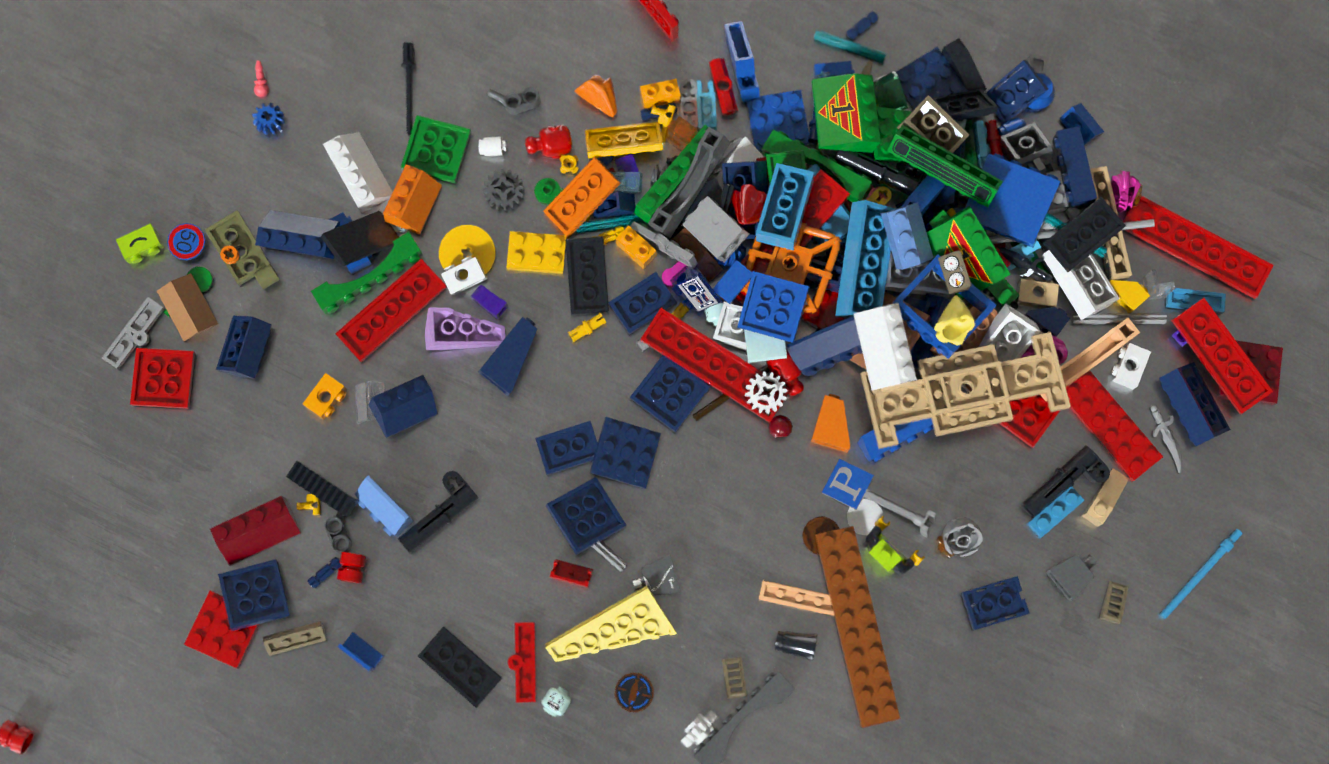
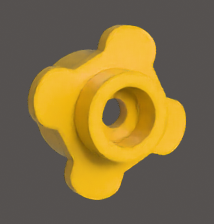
M563 155L560 157L561 173L578 172V157L576 155Z

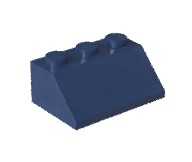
M233 316L216 370L255 379L259 371L261 357L265 352L266 341L271 333L272 324L251 316Z
M424 375L372 397L368 404L386 438L438 414L433 392Z

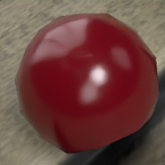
M777 415L769 422L768 429L773 437H787L792 433L793 425L788 417Z

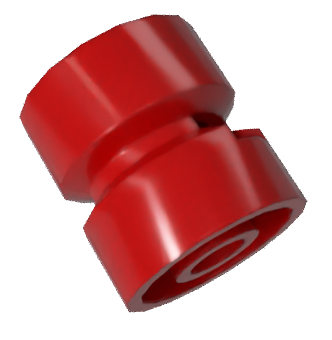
M341 552L340 564L342 567L338 569L337 580L362 583L363 572L361 568L365 567L366 556Z
M6 720L0 727V745L3 747L10 746V750L21 755L24 754L33 740L34 731L24 726L19 728V724Z

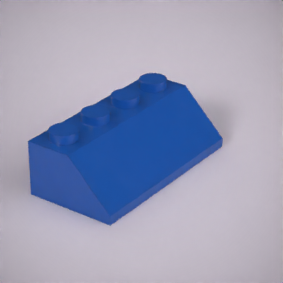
M929 418L894 426L899 443L895 446L878 449L874 429L861 436L857 443L868 462L872 460L878 462L885 457L884 453L888 451L893 453L901 448L900 444L903 442L911 443L918 438L917 434L921 432L926 434L933 430L932 419Z

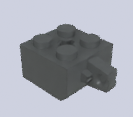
M1035 122L1001 137L1002 153L1009 162L1012 160L1018 161L1022 164V167L1028 169L1033 167L1040 170L1041 174L1046 175V167L1044 165L1053 162V150L1051 144Z

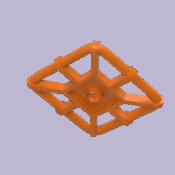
M802 222L794 251L775 246L772 255L761 252L759 249L762 242L756 241L755 237L752 249H749V257L745 267L752 271L756 257L770 261L767 271L763 273L765 275L804 285L807 273L821 276L822 278L814 301L812 302L808 294L806 298L808 305H804L803 312L815 313L822 302L828 282L832 279V270L840 250L841 239L830 232L807 226L806 223ZM804 233L828 240L812 249L800 246ZM832 246L824 271L810 267L815 254ZM793 259L794 267L787 268L785 262ZM750 281L742 289V292L744 291L747 294Z

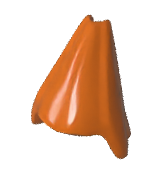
M595 75L574 90L575 93L610 117H614L617 114L611 78L604 80L600 76Z

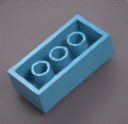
M776 163L757 227L756 241L794 251L814 182V172Z

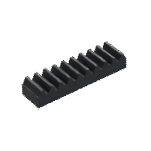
M296 460L286 476L346 517L350 516L359 502L300 461Z

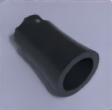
M778 631L775 650H783V653L793 654L813 661L818 634Z

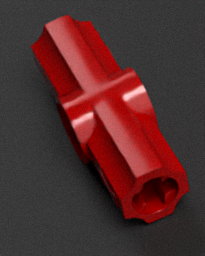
M725 58L713 59L709 62L715 85V93L718 96L722 115L730 116L738 112L732 81L729 77ZM721 84H725L728 86V88L722 90L719 88V86Z

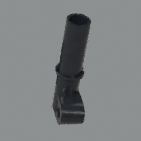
M839 150L835 159L839 164L848 166L854 171L876 180L877 184H884L908 196L921 184L925 172L912 167L909 163L902 172L891 167L888 162L886 164L861 152Z
M1085 445L1061 468L1057 467L1055 469L1056 472L1022 503V506L1035 518L1069 486H1074V481L1082 474L1090 482L1102 483L1108 480L1110 470L1098 455ZM1096 462V465L1093 467L1094 470L1088 471L1087 469ZM1096 470H1100V477L1095 476L1097 474Z
M449 471L445 473L442 479L445 489L451 496L440 505L436 504L434 510L398 538L409 553L447 523L451 524L454 517L478 499V496L458 472ZM451 478L453 480H456L458 487L461 484H464V486H462L454 494L452 492L455 490V487L453 484H450L449 482Z

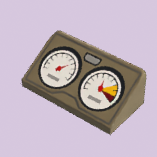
M955 251L939 257L938 260L949 294L968 291L971 283L961 251Z

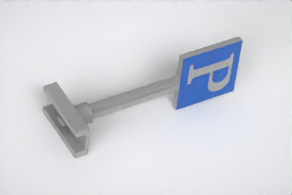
M842 459L838 460L822 491L823 494L857 510L863 497L914 521V524L920 526V534L928 538L929 527H931L932 523L935 524L936 513L929 510L925 516L920 513L916 514L868 490L874 475Z

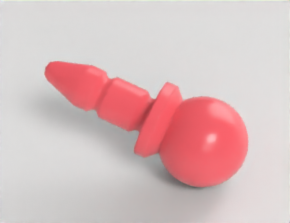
M258 60L255 67L257 80L254 81L256 84L254 92L259 97H265L269 93V87L266 84L267 80L263 79V67Z

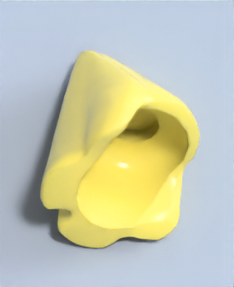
M954 296L935 325L936 337L943 343L951 342L955 345H961L967 333L975 326L972 314L958 296Z

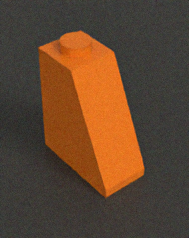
M834 394L825 395L811 442L848 453L850 450V440L844 401Z

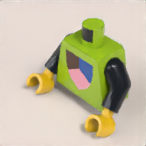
M882 516L875 522V526L866 537L868 551L888 572H896L899 575L905 574L914 565H919L925 556L919 557L917 555L919 550H915L910 558L907 559L882 534V531L890 525V521L884 523V516Z

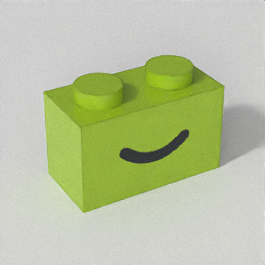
M151 223L116 239L124 259L129 264L139 263L144 257L156 255L164 248L156 228Z

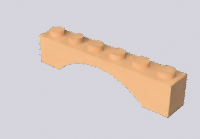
M1129 318L1122 321L1077 356L1060 366L1065 387L1083 376L1140 333ZM1041 394V397H1042V398L1045 400V402H1046V401H1047L1046 394Z

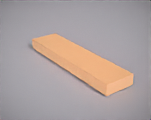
M762 580L759 600L834 616L829 594Z

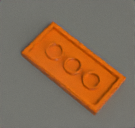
M594 157L543 212L569 238L621 183Z

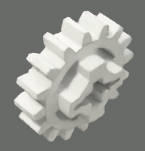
M763 372L762 377L757 373L755 375L756 380L752 378L749 380L752 385H746V389L749 392L745 393V396L750 397L747 404L753 403L752 410L757 407L759 408V413L765 410L766 414H769L770 409L776 412V406L782 407L781 400L785 401L787 398L783 396L784 393H787V389H782L785 382L779 383L780 376L773 378V372L769 376L766 375V372ZM765 380L771 381V382H773L774 384H773V385L767 384V383L765 382ZM757 384L758 393L753 395L754 386ZM763 389H765L766 391L772 390L768 395L769 397H767V395H761V393L764 391ZM779 391L778 399L775 402L774 393ZM758 401L766 402L767 405H762Z
M712 711L705 717L700 714L684 730L687 735L681 742L687 748L694 741L699 744L715 728L712 723L718 717Z

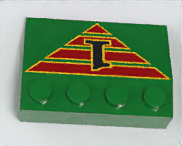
M854 73L812 80L819 149L872 153L881 143L873 75Z
M970 206L926 232L933 259L937 255L942 257L960 250L970 283L980 291L1011 275ZM954 293L955 296H958L959 298H961V300L965 299L959 293Z

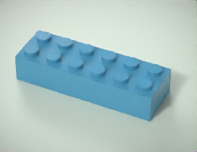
M867 200L852 202L835 316L850 318L854 316V313L883 307L891 248L881 213L894 210L895 208Z

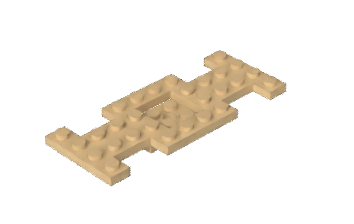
M1051 332L1031 337L1035 353L1033 356L1000 362L998 361L995 346L992 344L955 352L949 359L944 355L917 361L921 375L920 380L871 390L867 371L861 372L860 375L878 449L899 444L894 427L896 425L931 418L936 437L1012 421L1013 415L1009 401L1046 394L1050 412L1070 408ZM961 385H970L971 392L968 394L963 393Z

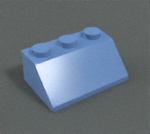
M918 202L881 213L896 269L903 270L933 259Z
M369 476L364 479L354 494L358 498V504L363 509L367 507L371 511L369 516L376 523L380 520L385 525L382 529L389 536L394 535L398 537L414 522Z

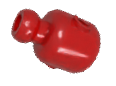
M548 126L539 131L538 137H527L525 139V146L529 154H534L541 150L544 156L558 159L562 155L571 152L572 138L567 126Z
M786 349L787 358L767 360L766 363L770 372H773V378L780 376L779 383L785 382L787 388L790 389L789 395L794 396L804 390L803 383L798 379L802 372Z

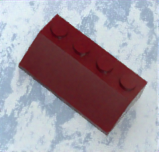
M279 496L210 528L215 543L229 566L301 534L288 501L283 496Z

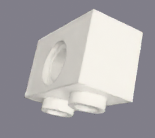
M469 256L461 260L462 264L456 267L451 265L444 269L445 272L441 275L451 295L454 296L487 279L478 258ZM467 270L468 277L461 280L459 278L460 271Z
M1132 343L1122 347L1118 355L1120 361L1118 364H1115L1111 373L1114 375L1112 381L1132 390L1138 387L1151 351ZM1127 361L1133 364V370L1126 367Z

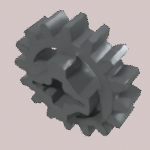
M501 169L500 174L494 171L495 176L488 175L489 182H484V185L487 187L483 189L484 194H487L485 199L486 201L490 200V206L496 204L497 210L501 206H503L504 211L507 210V206L513 209V203L520 204L518 198L524 197L523 193H521L525 191L524 186H520L523 183L522 179H518L517 173L512 176L511 170L505 173ZM503 187H506V190H505V192L503 193V192H502V188H503ZM494 196H498L501 201L494 198Z

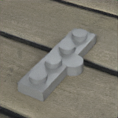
M634 221L630 226L651 246L686 266L694 269L698 264L694 257L695 254L687 248L684 250L680 248L678 243L673 240L669 241L661 233L650 231L647 225L643 223L640 225Z
M147 297L102 356V359L119 370L137 346L144 347L149 343L147 332L165 308Z

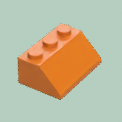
M406 164L383 212L385 222L420 235L442 185L423 170Z

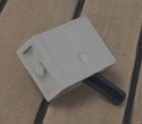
M731 184L724 185L719 204L707 196L700 201L697 209L689 214L686 221L682 224L717 259L724 263L749 235L728 214L735 186Z

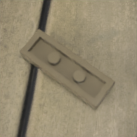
M321 621L263 637V643L269 656L326 641V634Z

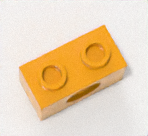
M677 78L640 86V95L644 109L648 108L650 110L652 106H668L669 103L679 104L681 101Z
M630 226L616 238V245L643 269L657 256V250Z
M325 373L303 402V405L325 420L326 417L329 418L335 411L334 406L337 402H341L345 398L347 389ZM324 394H331V398L329 401H322V397Z

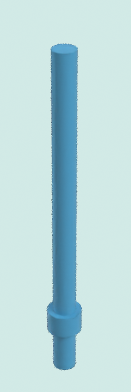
M1236 529L1228 539H1224L1220 543V548L1160 613L1164 619L1174 611L1226 552H1230L1234 547L1233 544L1243 534L1239 529Z

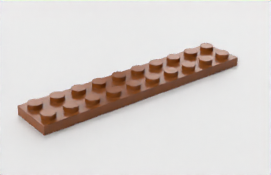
M851 526L816 534L815 539L860 726L864 728L898 720L900 715L854 527Z

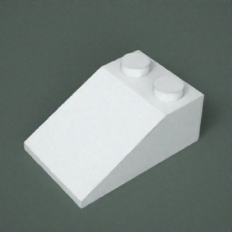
M724 302L713 339L747 351L744 329L737 327L743 307Z
M1005 304L992 321L979 347L994 344L998 361L1000 362L1019 359L1032 344L1031 337L1039 335L1041 331L1034 321L1008 304Z

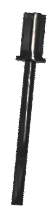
M404 42L403 63L401 67L406 68L407 134L411 135V68L416 67V64L414 63V43Z

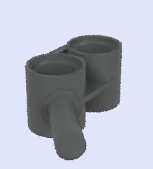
M533 87L526 88L522 93H510L507 96L492 89H489L487 96L502 102L506 106L508 113L512 115L535 109L540 104L539 92ZM533 95L536 98L533 101H528L527 97ZM512 101L518 102L515 107H511L509 104Z
M337 512L336 516L334 515L327 519L325 529L332 548L341 554V552H349L351 550L352 542L345 529L344 515ZM336 521L339 522V529L337 531H332V523ZM344 539L346 546L340 550L337 544L340 540Z

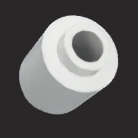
M502 136L485 137L483 140H479L480 155L499 156L504 155V151H507V142L503 140Z

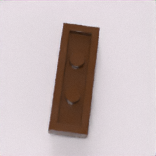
M686 228L672 239L680 245V248L684 250L687 248L695 254L694 257L698 263L696 268L709 282L724 270L707 248Z

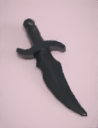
M999 248V252L1017 268L1027 270L1026 273L1020 274L1021 278H1026L1033 273L1042 279L1045 278L1048 282L1052 280V275L1036 267L1038 262L1044 260L1043 258H1037L1032 263L1028 258L1022 257L1015 251Z

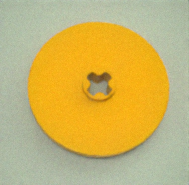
M461 225L453 228L444 236L439 247V259L443 269L451 265L456 267L462 264L461 260L465 259L463 250L467 251L470 248L472 258H478L486 275L491 270L496 257L492 238L486 231L474 225ZM460 271L459 278L461 280L466 279L468 271Z

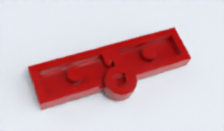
M535 622L515 623L516 655L510 656L507 663L510 669L515 670L516 703L536 702Z

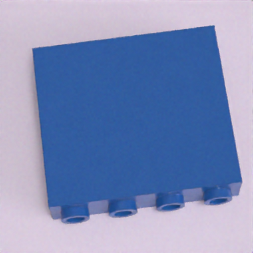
M988 154L982 170L1002 180L1003 183L988 208L978 204L970 197L965 208L971 207L983 229L1034 248L1036 238L1055 194L1061 186V181L1052 174H1047V176L1041 174L1040 170L1030 167L1028 169L1022 167V164L1018 161L1012 160L1009 162L1004 160V157L999 154Z

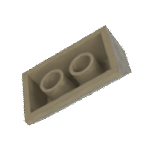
M929 95L897 127L900 129L903 125L951 153L969 136Z

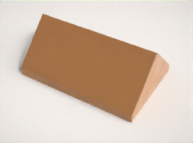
M192 274L172 280L157 290L184 342L218 325Z

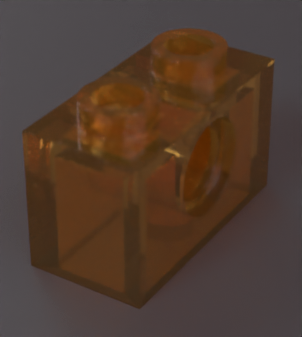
M680 116L676 120L673 119L667 126L668 143L681 152L697 134V128Z

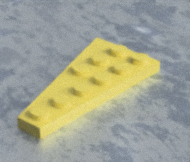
M646 585L547 642L545 647L554 661L559 662L576 658L581 654L589 652L593 654L602 649L609 648L610 650L636 644L641 640L649 638L653 640L662 635H674L677 633Z

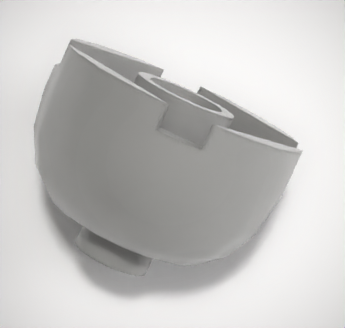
M966 517L951 520L943 531L945 549L952 555L953 553L958 554L959 557L969 556L977 552L979 545L983 542L979 526L975 521Z

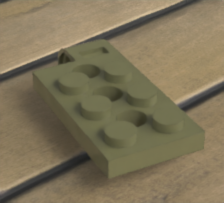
M238 210L205 229L219 254L223 247L229 245L236 248V250L240 247L245 248V254L239 256V260L236 263L227 264L224 262L239 286L255 277L264 290L280 280L261 247L255 245L256 239ZM229 232L236 233V237L232 241L226 239ZM230 251L231 253H226L228 259L229 257L233 258L234 254L232 251ZM248 263L255 264V268L251 272L245 270Z

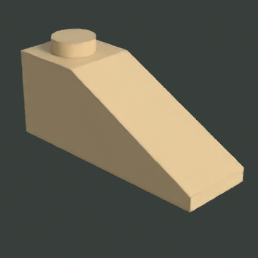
M1112 468L1108 480L1102 483L1082 514V517L1097 527L1102 525L1114 508L1129 478Z

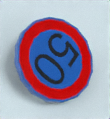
M184 223L172 229L168 235L167 244L173 256L180 260H191L202 253L206 240L204 233L199 227L194 224Z

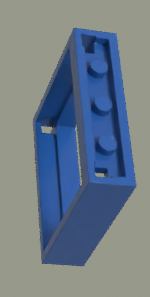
M937 255L892 304L899 303L902 319L907 323V326L911 330L917 331L926 343L933 345L939 354L942 353L949 359L961 345H952L950 342L943 343L939 341L936 337L937 331L903 302L932 270L945 281L938 260L940 256ZM972 283L968 291L958 293L982 314L975 320V326L967 333L964 342L997 306Z

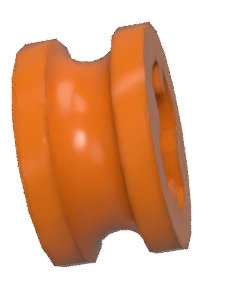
M230 245L223 247L220 252L222 260L227 264L236 263L239 260L238 250ZM230 251H232L234 256L233 258L229 257L228 259L226 253H231Z

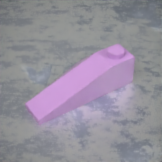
M428 308L425 327L426 350L499 346L505 339V326L484 319L480 320L471 317L469 314L456 312L451 308Z

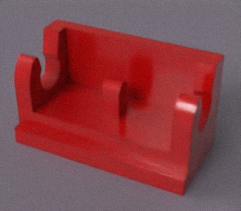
M556 559L554 560L550 578L589 588L594 569Z

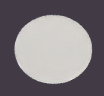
M862 499L857 510L849 507L847 522L850 527H854V531L857 534L868 535L875 526V522L883 516V511L877 503L869 499Z

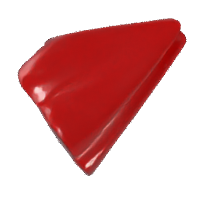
M751 184L742 185L741 192L735 190L732 197V203L739 224L750 225L760 221L767 195L765 192L756 190L755 186Z

